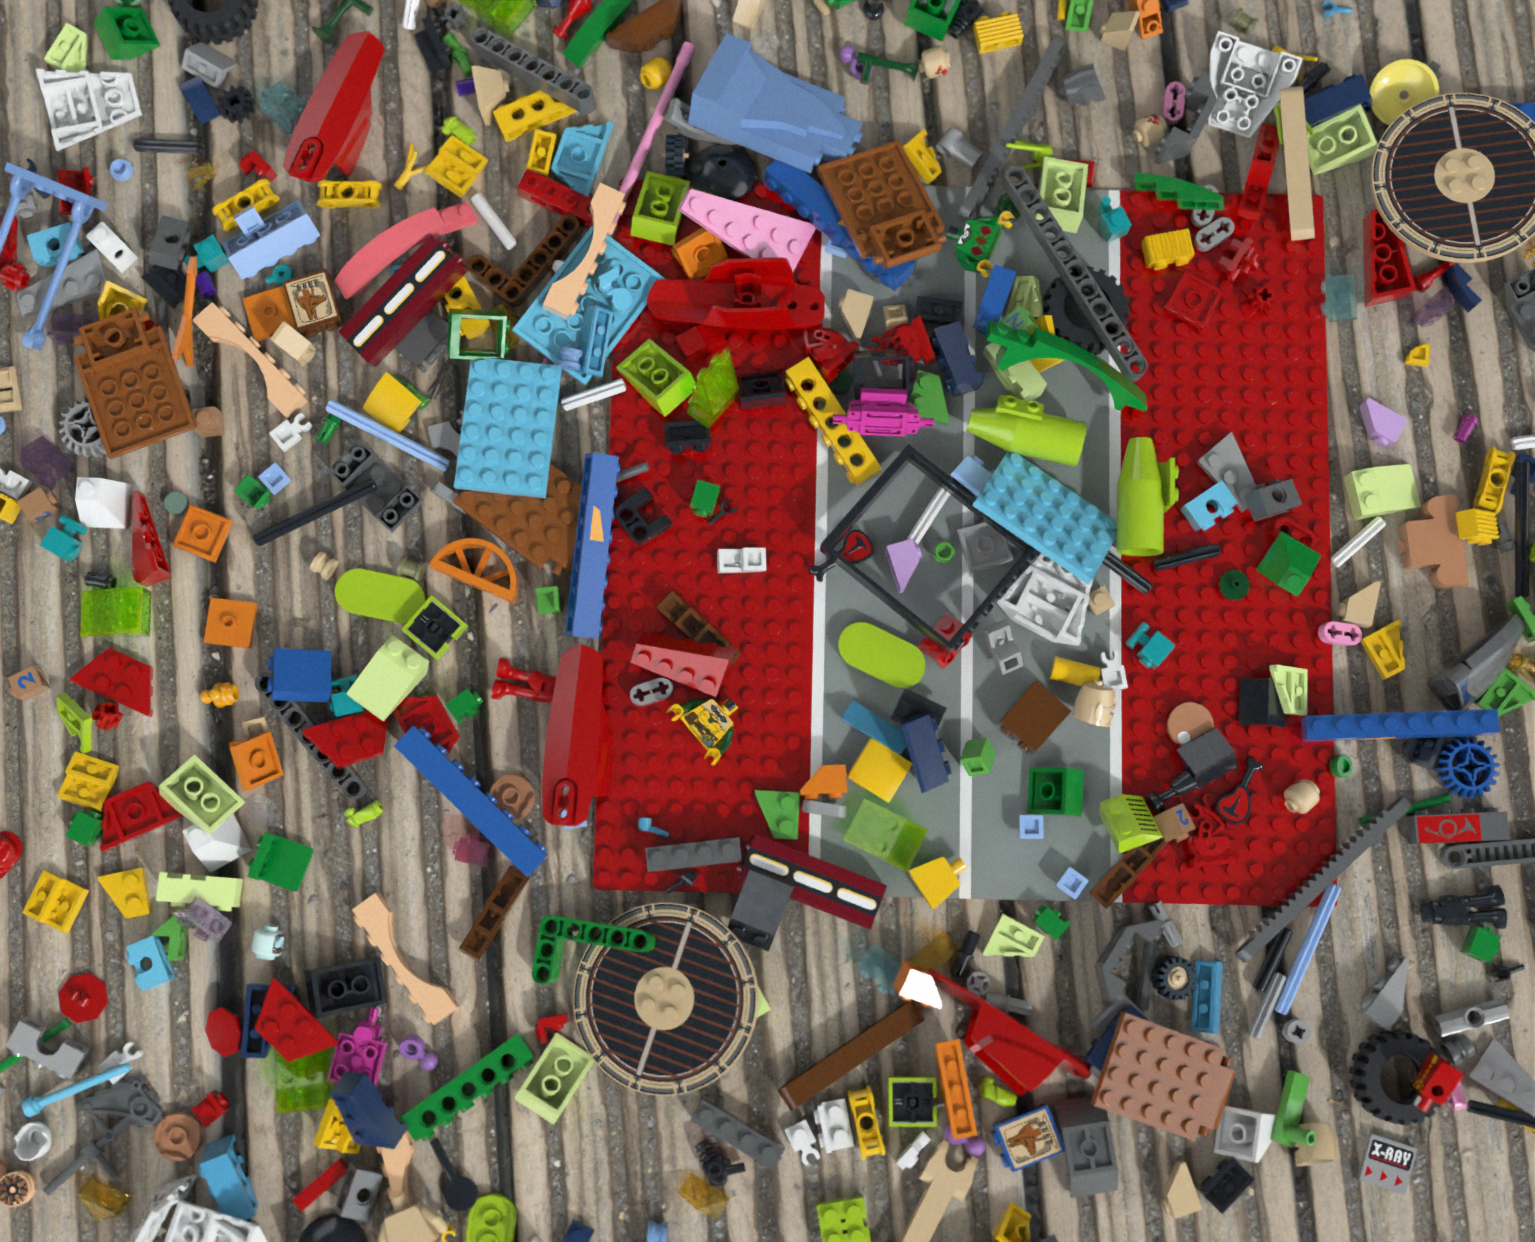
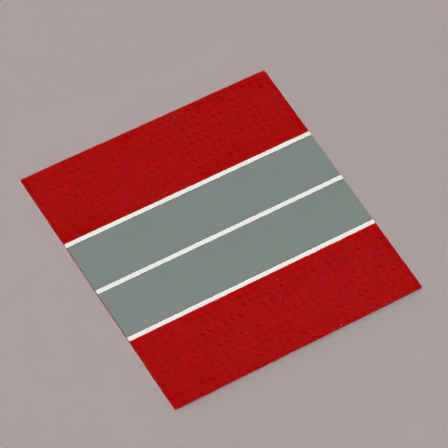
M621 179V180L619 181L618 191H619V189H620V187H621L622 182H623L624 179ZM636 179L626 201L625 209L617 221V242L664 277L665 280L688 279L683 267L670 251L673 245L631 236L633 214L644 179ZM754 182L751 190L743 198L735 201L813 224L807 218L800 216L797 210L790 204H786L776 192L769 190L763 182ZM924 186L944 224V232L942 233L946 236L951 225L963 230L966 221L957 216L972 187ZM991 187L990 192H988L986 199L983 201V205L976 206L970 219L996 216L998 212L996 209L997 201L1001 195L1007 193L1005 189ZM1085 190L1083 218L1077 233L1064 231L1085 266L1094 267L1093 271L1097 272L1099 269L1105 270L1106 276L1110 277L1113 275L1116 277L1115 283L1117 285L1122 284L1125 289L1123 296H1128L1129 303L1127 307L1130 308L1125 328L1147 361L1146 372L1138 381L1133 383L1146 394L1147 410L1143 411L1128 405H1124L1121 411L1116 410L1110 390L1097 374L1083 365L1064 360L1039 373L1047 385L1042 395L1033 401L1044 404L1043 413L1087 423L1084 444L1078 464L1074 467L1029 456H1020L1116 520V522L1117 483L1129 439L1136 437L1151 438L1158 462L1166 463L1170 458H1175V465H1178L1179 468L1178 478L1175 479V487L1178 488L1179 495L1178 501H1175V504L1164 513V552L1153 556H1126L1118 554L1117 536L1109 549L1110 553L1151 582L1153 586L1147 594H1143L1101 563L1093 578L1090 593L1105 585L1115 606L1094 617L1087 605L1079 646L1052 642L1012 621L997 604L999 599L996 598L992 603L994 606L992 611L986 617L982 615L977 622L980 624L972 633L969 643L958 652L953 662L947 665L945 669L940 668L934 660L922 652L926 662L925 673L917 684L907 688L947 707L938 726L939 730L936 731L937 739L942 738L945 752L942 753L943 760L949 761L952 774L948 775L949 782L921 793L912 764L892 799L887 803L846 777L847 793L842 794V798L828 799V795H819V799L811 800L846 806L845 819L802 812L805 796H800L797 840L774 839L756 798L755 790L800 793L802 787L822 765L846 764L847 776L870 739L841 720L852 700L902 730L901 724L892 720L891 716L905 688L892 687L848 665L839 653L838 641L841 633L853 623L866 622L916 647L925 637L919 630L838 565L824 574L822 582H818L816 576L809 573V567L811 565L819 566L829 560L827 556L820 552L821 543L908 444L949 476L967 455L971 458L974 455L985 463L983 467L990 472L992 469L995 471L1007 453L1006 450L967 431L971 409L996 408L999 394L1009 395L983 354L985 346L992 342L987 341L986 335L980 334L975 328H972L993 269H986L989 274L987 278H984L981 273L965 271L954 254L957 242L946 238V242L941 243V250L939 252L917 259L913 287H899L893 291L890 287L875 283L872 279H869L870 273L865 270L860 262L852 259L848 254L846 258H842L825 252V246L829 237L824 232L815 229L793 271L796 284L817 287L824 294L825 317L822 321L823 328H830L839 332L848 342L854 341L841 318V309L838 308L841 296H846L848 289L874 296L859 351L868 350L869 346L873 349L879 347L877 343H872L871 339L873 336L881 338L886 332L883 313L884 306L905 304L908 324H912L915 316L917 296L962 302L960 324L969 342L970 354L976 358L974 363L977 373L982 372L984 377L979 390L953 397L951 391L948 392L946 390L944 370L940 371L937 358H939L937 350H933L936 357L934 363L925 365L921 359L914 363L913 370H909V378H913V385L918 370L940 376L949 424L947 426L934 422L933 428L920 427L917 434L905 433V437L860 435L882 467V473L860 488L855 483L852 485L845 474L847 470L843 464L841 466L838 465L833 456L834 450L831 446L827 447L821 438L822 432L818 427L816 429L813 427L808 418L811 415L807 409L803 410L796 400L798 398L794 390L790 391L785 381L786 404L741 410L737 375L782 370L783 380H785L786 370L807 357L814 364V358L807 356L803 348L804 328L748 329L718 327L726 342L688 364L676 345L675 337L699 324L655 319L648 305H646L612 352L611 382L622 379L625 382L626 390L611 396L609 455L619 457L620 471L644 462L649 464L650 470L617 482L618 492L613 504L615 517L611 521L613 536L608 548L610 562L606 567L605 575L607 576V586L604 589L605 607L603 610L601 653L604 656L602 703L610 719V728L613 732V752L609 795L603 797L596 796L594 889L665 891L666 888L677 882L684 873L691 871L698 877L697 880L690 887L683 883L672 892L741 893L745 881L739 879L740 874L736 873L739 862L648 872L645 848L739 837L741 857L745 861L748 854L745 851L749 837L754 839L756 834L885 884L887 888L883 897L923 898L907 871L944 856L948 864L960 857L967 867L965 871L957 875L961 885L947 898L1098 902L1089 894L1090 890L1125 853L1118 854L1100 816V802L1121 794L1143 796L1152 816L1158 815L1147 801L1146 794L1149 792L1161 794L1170 787L1169 783L1185 769L1175 750L1180 746L1171 740L1167 732L1166 722L1175 707L1183 703L1194 702L1204 706L1210 712L1214 727L1221 732L1235 750L1237 768L1198 790L1195 789L1179 797L1174 795L1164 802V811L1183 803L1187 812H1190L1193 817L1197 816V811L1192 808L1194 804L1203 806L1215 813L1214 806L1217 799L1233 791L1246 769L1245 758L1253 756L1256 762L1263 764L1264 768L1257 770L1253 774L1247 787L1251 798L1249 815L1242 824L1238 825L1222 820L1225 824L1223 827L1224 833L1230 838L1229 851L1238 852L1240 862L1188 869V861L1192 856L1187 849V838L1180 842H1176L1173 839L1155 855L1154 859L1145 867L1135 881L1114 902L1157 903L1162 901V903L1276 906L1283 905V899H1290L1289 893L1296 892L1295 887L1303 886V880H1310L1309 874L1316 873L1315 869L1317 867H1323V861H1330L1329 855L1336 854L1335 776L1330 771V760L1335 756L1334 741L1302 742L1301 719L1303 717L1334 715L1332 644L1322 642L1318 636L1320 625L1332 622L1323 197L1321 195H1312L1315 238L1292 241L1288 194H1266L1260 220L1237 216L1243 193H1219L1224 199V210H1215L1209 224L1221 217H1227L1233 221L1234 231L1228 239L1205 252L1198 250L1194 245L1195 236L1203 228H1198L1192 224L1191 215L1193 209H1178L1177 200H1157L1155 191ZM1028 195L1021 196L1025 201L1031 200ZM1105 196L1111 199L1110 205L1112 209L1120 206L1123 207L1132 224L1127 235L1109 243L1105 241L1097 225L1101 217L1097 209ZM1202 210L1198 215L1201 221L1205 219V210ZM682 214L675 244L701 229L702 226ZM1022 216L1018 217V221L1014 222L1009 229L1004 225L1001 226L1003 228L989 260L993 268L994 265H998L1016 272L999 322L1005 318L1016 277L1035 276L1038 278L1042 301L1055 278L1060 277ZM1220 225L1216 232L1217 234L1223 230L1226 232L1228 228L1227 226L1222 227ZM1189 229L1194 250V256L1189 260V263L1182 266H1176V263L1167 264L1166 268L1154 270V267H1146L1141 246L1144 237ZM1045 233L1047 238H1055L1053 233ZM1210 235L1207 238L1202 237V239L1200 240L1201 243L1206 242L1208 244V241L1212 236ZM1249 237L1253 239L1251 245L1254 248L1253 253L1258 255L1256 261L1259 264V268L1257 271L1249 270L1246 275L1240 272L1233 283L1228 280L1226 273L1218 269V262L1222 256L1234 258L1235 254L1229 252V246L1234 238L1245 241ZM721 240L729 259L746 258ZM1058 251V252H1057V254H1058L1060 257H1062V258L1067 257V254H1066L1065 252H1063V251ZM1184 270L1224 290L1203 331L1163 310ZM1266 283L1267 287L1275 289L1273 297H1276L1277 300L1275 303H1271L1272 308L1270 311L1264 308L1258 313V309L1250 308L1251 300L1247 299V296L1253 293L1252 288L1255 285L1261 288ZM1074 297L1067 299L1064 304V312L1068 320L1079 328L1093 329ZM815 307L810 308L811 310H814V311L817 310V308H815ZM1093 308L1096 314H1104L1102 309ZM922 321L929 341L930 337H932L933 329L948 325ZM648 339L652 340L689 370L698 386L692 394L666 417L652 407L616 368ZM1118 346V350L1121 353H1128L1125 346ZM1104 349L1101 354L1096 355L1121 373L1107 350ZM879 360L864 361V388L902 387V364L895 367L883 364ZM853 362L843 370L849 373L852 378L850 390L845 394H836L831 390L846 414L849 403L855 400ZM814 364V366L822 376V369H819L818 366ZM1130 365L1133 372H1140L1137 365ZM803 383L801 388L809 391L813 389V385L811 383ZM909 391V399H906V402L910 401L912 391ZM816 401L813 404L816 409H823L826 406L822 401ZM709 419L712 448H707L705 452H694L693 450H684L682 454L666 452L664 423ZM832 419L827 420L825 423L829 428H835L838 425L833 424ZM1231 432L1256 486L1264 483L1265 487L1269 486L1268 483L1280 478L1282 481L1292 479L1302 502V505L1288 512L1254 522L1249 508L1241 512L1236 506H1233L1234 512L1224 519L1218 516L1214 519L1216 524L1206 531L1201 528L1196 532L1180 511L1184 505L1216 485L1196 462ZM846 438L838 440V444L842 447L850 444ZM852 457L850 459V462L855 466L862 464V460L859 457ZM909 462L851 528L850 531H863L869 537L874 547V553L870 559L854 566L931 628L936 625L946 612L965 624L1024 552L1008 540L1014 558L1012 562L969 574L956 530L984 521L952 495H949L918 545L922 557L919 558V563L903 593L898 594L885 555L886 546L908 540L910 532L940 487ZM697 480L720 486V493L713 516L721 510L720 507L724 501L733 500L728 508L730 510L733 507H738V511L734 514L724 515L712 525L707 521L713 516L707 515L704 518L695 515L694 511L690 508ZM647 487L654 497L637 511L645 523L650 525L661 516L667 514L674 524L658 538L644 546H638L631 541L620 526L616 517V510L629 497ZM1206 504L1209 513H1215L1214 507ZM625 511L621 514V519L625 521L630 520L633 513ZM1283 517L1290 518L1313 531L1317 537V544L1313 550L1321 554L1311 578L1298 597L1278 586L1256 570L1276 539L1272 534L1273 524ZM1280 527V531L1286 533V529ZM638 529L634 533V537L638 539L644 538L646 535V531L643 529ZM846 535L834 548L837 552L843 548ZM1300 538V542L1306 545V540ZM943 541L951 543L955 549V556L952 557L951 562L946 564L937 562L933 557L934 546ZM1208 545H1219L1220 555L1218 557L1161 571L1154 569L1153 560L1155 558ZM718 549H766V571L718 573ZM1038 550L1035 551V554L1037 555L1035 560L1041 554V552H1039ZM1025 564L1021 571L1024 573L1029 566ZM1240 570L1241 573L1246 574V578L1249 579L1248 584L1250 588L1248 589L1249 593L1243 599L1230 601L1227 597L1222 596L1218 583L1220 582V577L1226 571ZM1011 581L1006 587L1009 589L1014 582ZM670 590L709 623L732 646L736 647V650L741 654L728 668L723 685L716 697L630 663L636 643L644 631L673 636L674 639L679 640L689 639L655 607ZM1006 619L1010 625L1012 639L1021 652L1023 666L1002 675L988 650L984 636L986 635V627ZM1142 622L1150 626L1149 630L1145 633L1149 638L1159 631L1176 645L1155 669L1151 667L1146 668L1139 662L1140 658L1136 654L1143 646L1137 643L1132 649L1126 645L1127 640ZM1117 650L1119 659L1116 663L1117 666L1124 665L1128 688L1115 691L1116 705L1115 709L1111 710L1114 713L1112 725L1110 727L1098 726L1073 717L1075 700L1081 687L1049 679L1054 657L1057 656L1103 669L1106 667L1100 660V654L1105 652L1106 658L1112 660V651ZM1269 665L1308 669L1307 715L1285 714V728L1238 725L1239 679L1272 678ZM658 678H666L671 682L673 692L667 699L645 706H637L630 699L631 689L636 685ZM1037 680L1067 706L1071 712L1035 753L1031 754L1028 752L1026 754L1016 745L1018 742L1012 736L1008 738L999 730L1001 726L997 723ZM659 683V688L652 691L653 693L661 692L664 695L669 685L665 686L663 683ZM641 689L637 690V695L634 696V699L638 698L642 702L644 701V696L651 693L650 691L643 693ZM729 697L737 705L738 708L728 716L734 723V735L731 745L720 756L715 765H712L714 761L712 756L704 758L707 750L681 719L671 720L676 716L674 711L667 713V710L672 705H679L691 699L707 698L708 700L713 699L720 706ZM988 738L996 752L992 769L988 774L969 776L960 761L965 744L969 740ZM906 745L900 756L912 763L908 746ZM1067 767L1084 770L1082 817L1043 815L1044 839H1019V815H1034L1027 814L1029 768ZM1299 779L1311 780L1320 791L1319 802L1304 814L1296 811L1291 812L1284 803L1286 801L1284 791ZM639 818L652 819L651 826L669 832L668 838L654 832L641 831L638 828ZM1068 867H1071L1089 880L1076 900L1055 886ZM1337 878L1332 882V884L1337 885ZM1326 888L1306 907H1318Z

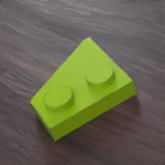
M65 692L57 695L58 716L66 725L72 737L77 735L81 740L80 751L83 754L92 751L91 724H93V719L91 715L85 712L78 705L77 701L71 699Z

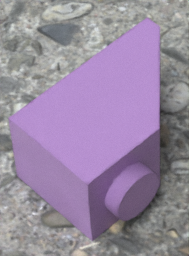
M1369 397L1359 406L1368 437L1372 438L1374 443L1381 447L1389 448L1393 445L1408 419Z
M913 538L888 545L885 549V555L898 594L903 593L919 563V558L922 557L918 544H914Z

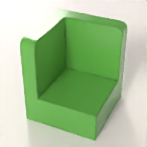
M558 586L535 588L539 615L562 613L561 593Z
M988 738L969 740L965 744L960 761L969 776L988 774L992 769L996 752Z

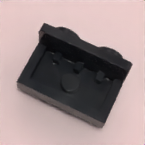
M430 16L422 19L425 30L414 34V37L430 72L435 73L451 66L448 57L451 51L446 41L441 42L439 36L443 34L438 23L433 24Z
M709 419L664 423L666 452L682 454L684 450L705 452L707 448H712Z
M1447 737L1409 738L1402 746V757L1407 763L1434 771Z
M1233 1156L1229 1160L1227 1158L1222 1160L1217 1166L1219 1171L1213 1177L1207 1176L1200 1184L1202 1187L1200 1193L1222 1215L1255 1182V1179Z

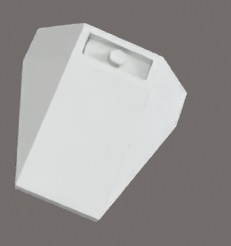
M1218 31L1210 52L1209 79L1217 102L1208 118V125L1250 138L1280 100V89L1289 88L1295 81L1303 58L1285 52L1278 54L1241 42L1239 37Z

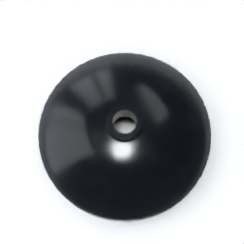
M724 144L713 145L703 149L694 157L689 169L690 183L694 190L737 201L743 198L753 187L755 182V166L750 156L740 148Z
M327 1214L312 1221L304 1229L298 1242H368V1238L363 1228L355 1220L341 1217L339 1214Z

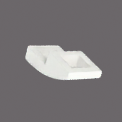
M718 549V573L766 571V549Z

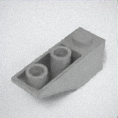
M1398 956V958H1393L1387 966L1389 970L1384 977H1379L1374 983L1375 989L1371 995H1366L1360 1003L1361 1008L1358 1012L1380 1030L1389 1031L1402 1013L1409 965L1408 957Z

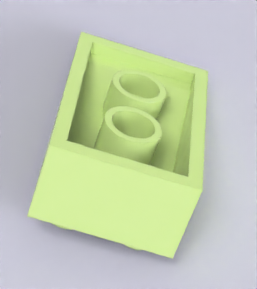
M1361 104L1313 127L1314 136H1311L1307 131L1309 165L1314 175L1367 158L1375 154L1378 146L1376 136Z
M1044 156L1038 192L1062 230L1077 233L1083 218L1088 164ZM1034 214L1035 219H1043L1042 215Z
M1411 464L1372 467L1352 471L1344 477L1354 521L1421 508Z
M392 635L376 652L348 690L347 695L384 722L427 674L429 661Z
M195 754L159 785L160 795L179 813L209 835L245 803Z
M556 1032L514 1099L554 1125L594 1060L589 1053Z

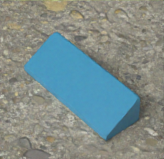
M596 305L586 307L579 350L583 352L582 357L579 359L581 367L579 371L575 372L603 377L614 311Z
M852 700L841 718L848 725L869 738L875 739L899 755L902 754L907 745L901 729Z
M1194 960V970L1198 974L1194 975V978L1198 979V983L1193 982L1196 990L1193 991L1191 1031L1219 1033L1222 962Z

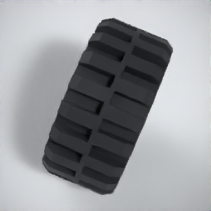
M168 0V4L171 7L170 10L183 30L193 39H200L205 44H210V41H212L214 45H221L222 41L229 43L236 36L240 38L244 35L243 31L245 29L249 30L253 25L251 19L255 20L257 16L258 0H228L222 8L213 12L196 10L197 0Z
M1086 266L1124 327H1126L1130 308L1127 307L1129 303L1128 296H1123L1125 291L1123 285H1117L1115 283L1117 278L1113 275L1110 277L1106 276L1105 270L1099 269L1097 272L1093 271L1094 267ZM1072 270L1070 273L1074 277L1079 276L1076 270ZM1055 278L1042 301L1044 315H1052L1055 335L1063 337V339L1093 353L1095 356L1101 354L1104 349H1107L1095 330L1079 328L1073 325L1066 317L1064 304L1067 299L1073 296L1062 278ZM1081 289L1084 295H1091L1088 289ZM1105 327L1108 333H1116L1113 327Z
M1394 1030L1381 1031L1380 1035L1373 1034L1368 1037L1367 1043L1362 1042L1358 1046L1360 1052L1358 1054L1354 1053L1351 1058L1355 1061L1354 1067L1349 1066V1073L1353 1074V1080H1349L1351 1088L1356 1090L1353 1095L1357 1101L1362 1102L1361 1107L1367 1112L1372 1113L1374 1117L1393 1124L1411 1125L1412 1122L1416 1124L1424 1122L1423 1117L1431 1118L1436 1114L1433 1110L1435 1107L1441 1108V1105L1434 1101L1427 1112L1413 1105L1420 1093L1415 1087L1407 1097L1401 1100H1393L1384 1093L1380 1083L1381 1069L1385 1062L1394 1055L1407 1056L1413 1062L1416 1074L1418 1075L1430 1051L1438 1056L1441 1054L1437 1048L1431 1047L1429 1041L1412 1033Z

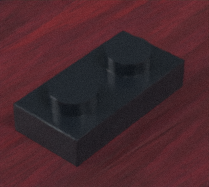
M917 296L914 318L921 316L922 321L951 324L960 321L962 302Z

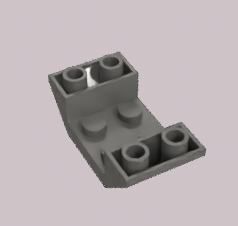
M1203 70L1199 78L1194 76L1184 96L1187 99L1184 108L1195 113L1186 132L1176 127L1172 128L1170 134L1165 132L1155 151L1158 154L1155 163L1162 164L1188 156L1217 102L1206 71Z
M1534 268L1506 282L1504 285L1507 311L1529 349L1535 352Z
M360 439L327 470L346 490L368 479H374L378 489L357 501L391 533L424 501Z
M1150 919L1118 926L1094 965L1103 1000L1110 1003H1115L1116 1000L1119 1002L1126 992L1124 987L1127 983L1110 972L1112 969L1114 971L1117 970L1122 962L1120 956L1125 949L1128 951L1134 943L1135 938L1133 936L1142 942L1152 943L1153 940L1157 941L1164 930L1161 928L1164 924L1163 921Z
M1093 1095L1054 1101L1057 1124L1061 1127L1069 1172L1066 1173L1070 1198L1118 1190V1166L1110 1121L1105 1109L1090 1104Z

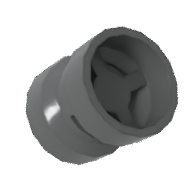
M1465 1034L1456 1036L1453 1042L1446 1041L1441 1044L1443 1054L1453 1065L1460 1063L1464 1057L1470 1058L1476 1054L1471 1041Z

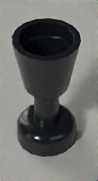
M867 0L863 5L864 16L872 21L880 19L885 9L882 3L883 0Z
M1184 769L1169 783L1170 787L1158 795L1156 792L1146 794L1147 801L1156 813H1162L1165 810L1164 802L1174 795L1179 797L1198 788L1195 780L1187 770Z

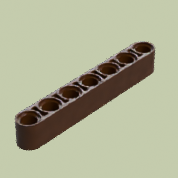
M913 999L903 1003L777 1090L789 1110H794L925 1020V1017Z

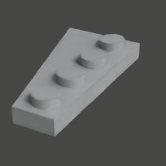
M98 249L66 266L50 310L100 296L104 283L108 279L101 253ZM53 274L16 294L23 317L39 313Z

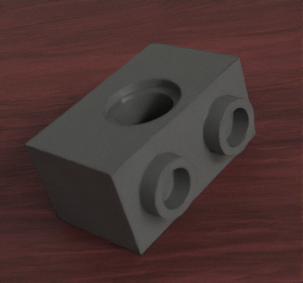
M164 215L161 216L150 247L151 264L177 270L179 263H184L186 257L185 246L186 244L190 245L192 239V232L189 231V222Z
M1280 478L1268 483L1269 486L1267 487L1263 483L1251 488L1252 493L1244 496L1254 522L1288 512L1302 505L1292 479L1282 481Z
M350 1162L334 1207L335 1211L341 1217L367 1222L369 1216L374 1212L377 1193L383 1186V1174L375 1167ZM365 1188L364 1193L361 1196H357L359 1190Z

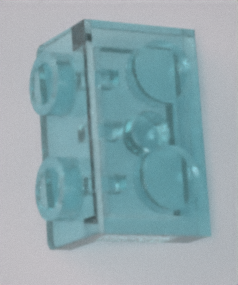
M281 81L262 91L259 107L289 135L293 133L294 125L298 123L306 104Z
M1325 273V281H1322V293L1326 294V302H1322L1323 316L1326 315L1329 322L1357 320L1356 275L1331 276L1330 273Z
M873 943L856 965L860 967L857 972L867 980L872 977L878 983L875 987L885 996L888 993L894 996L896 989L893 987V982L901 965L877 944Z

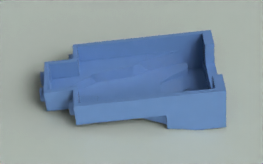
M728 33L725 34L692 93L689 125L808 173L812 172L815 165L819 166L821 160L832 162L854 155L856 150L854 146L855 144L859 146L863 137V132H860L863 122L845 116L847 108L843 106L846 97L781 72V70L751 51L750 42Z

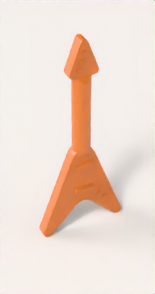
M190 257L186 271L187 279L183 316L172 353V359H179L182 352H184L186 366L193 367L192 313L197 276V257Z

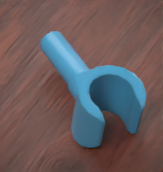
M1330 0L1325 1L1322 5V8L1331 9L1323 11L1322 15L1325 18H1330L1333 13H1352L1353 11L1352 8L1335 7V3Z
M639 818L638 828L641 831L654 832L668 838L669 832L651 826L652 819Z

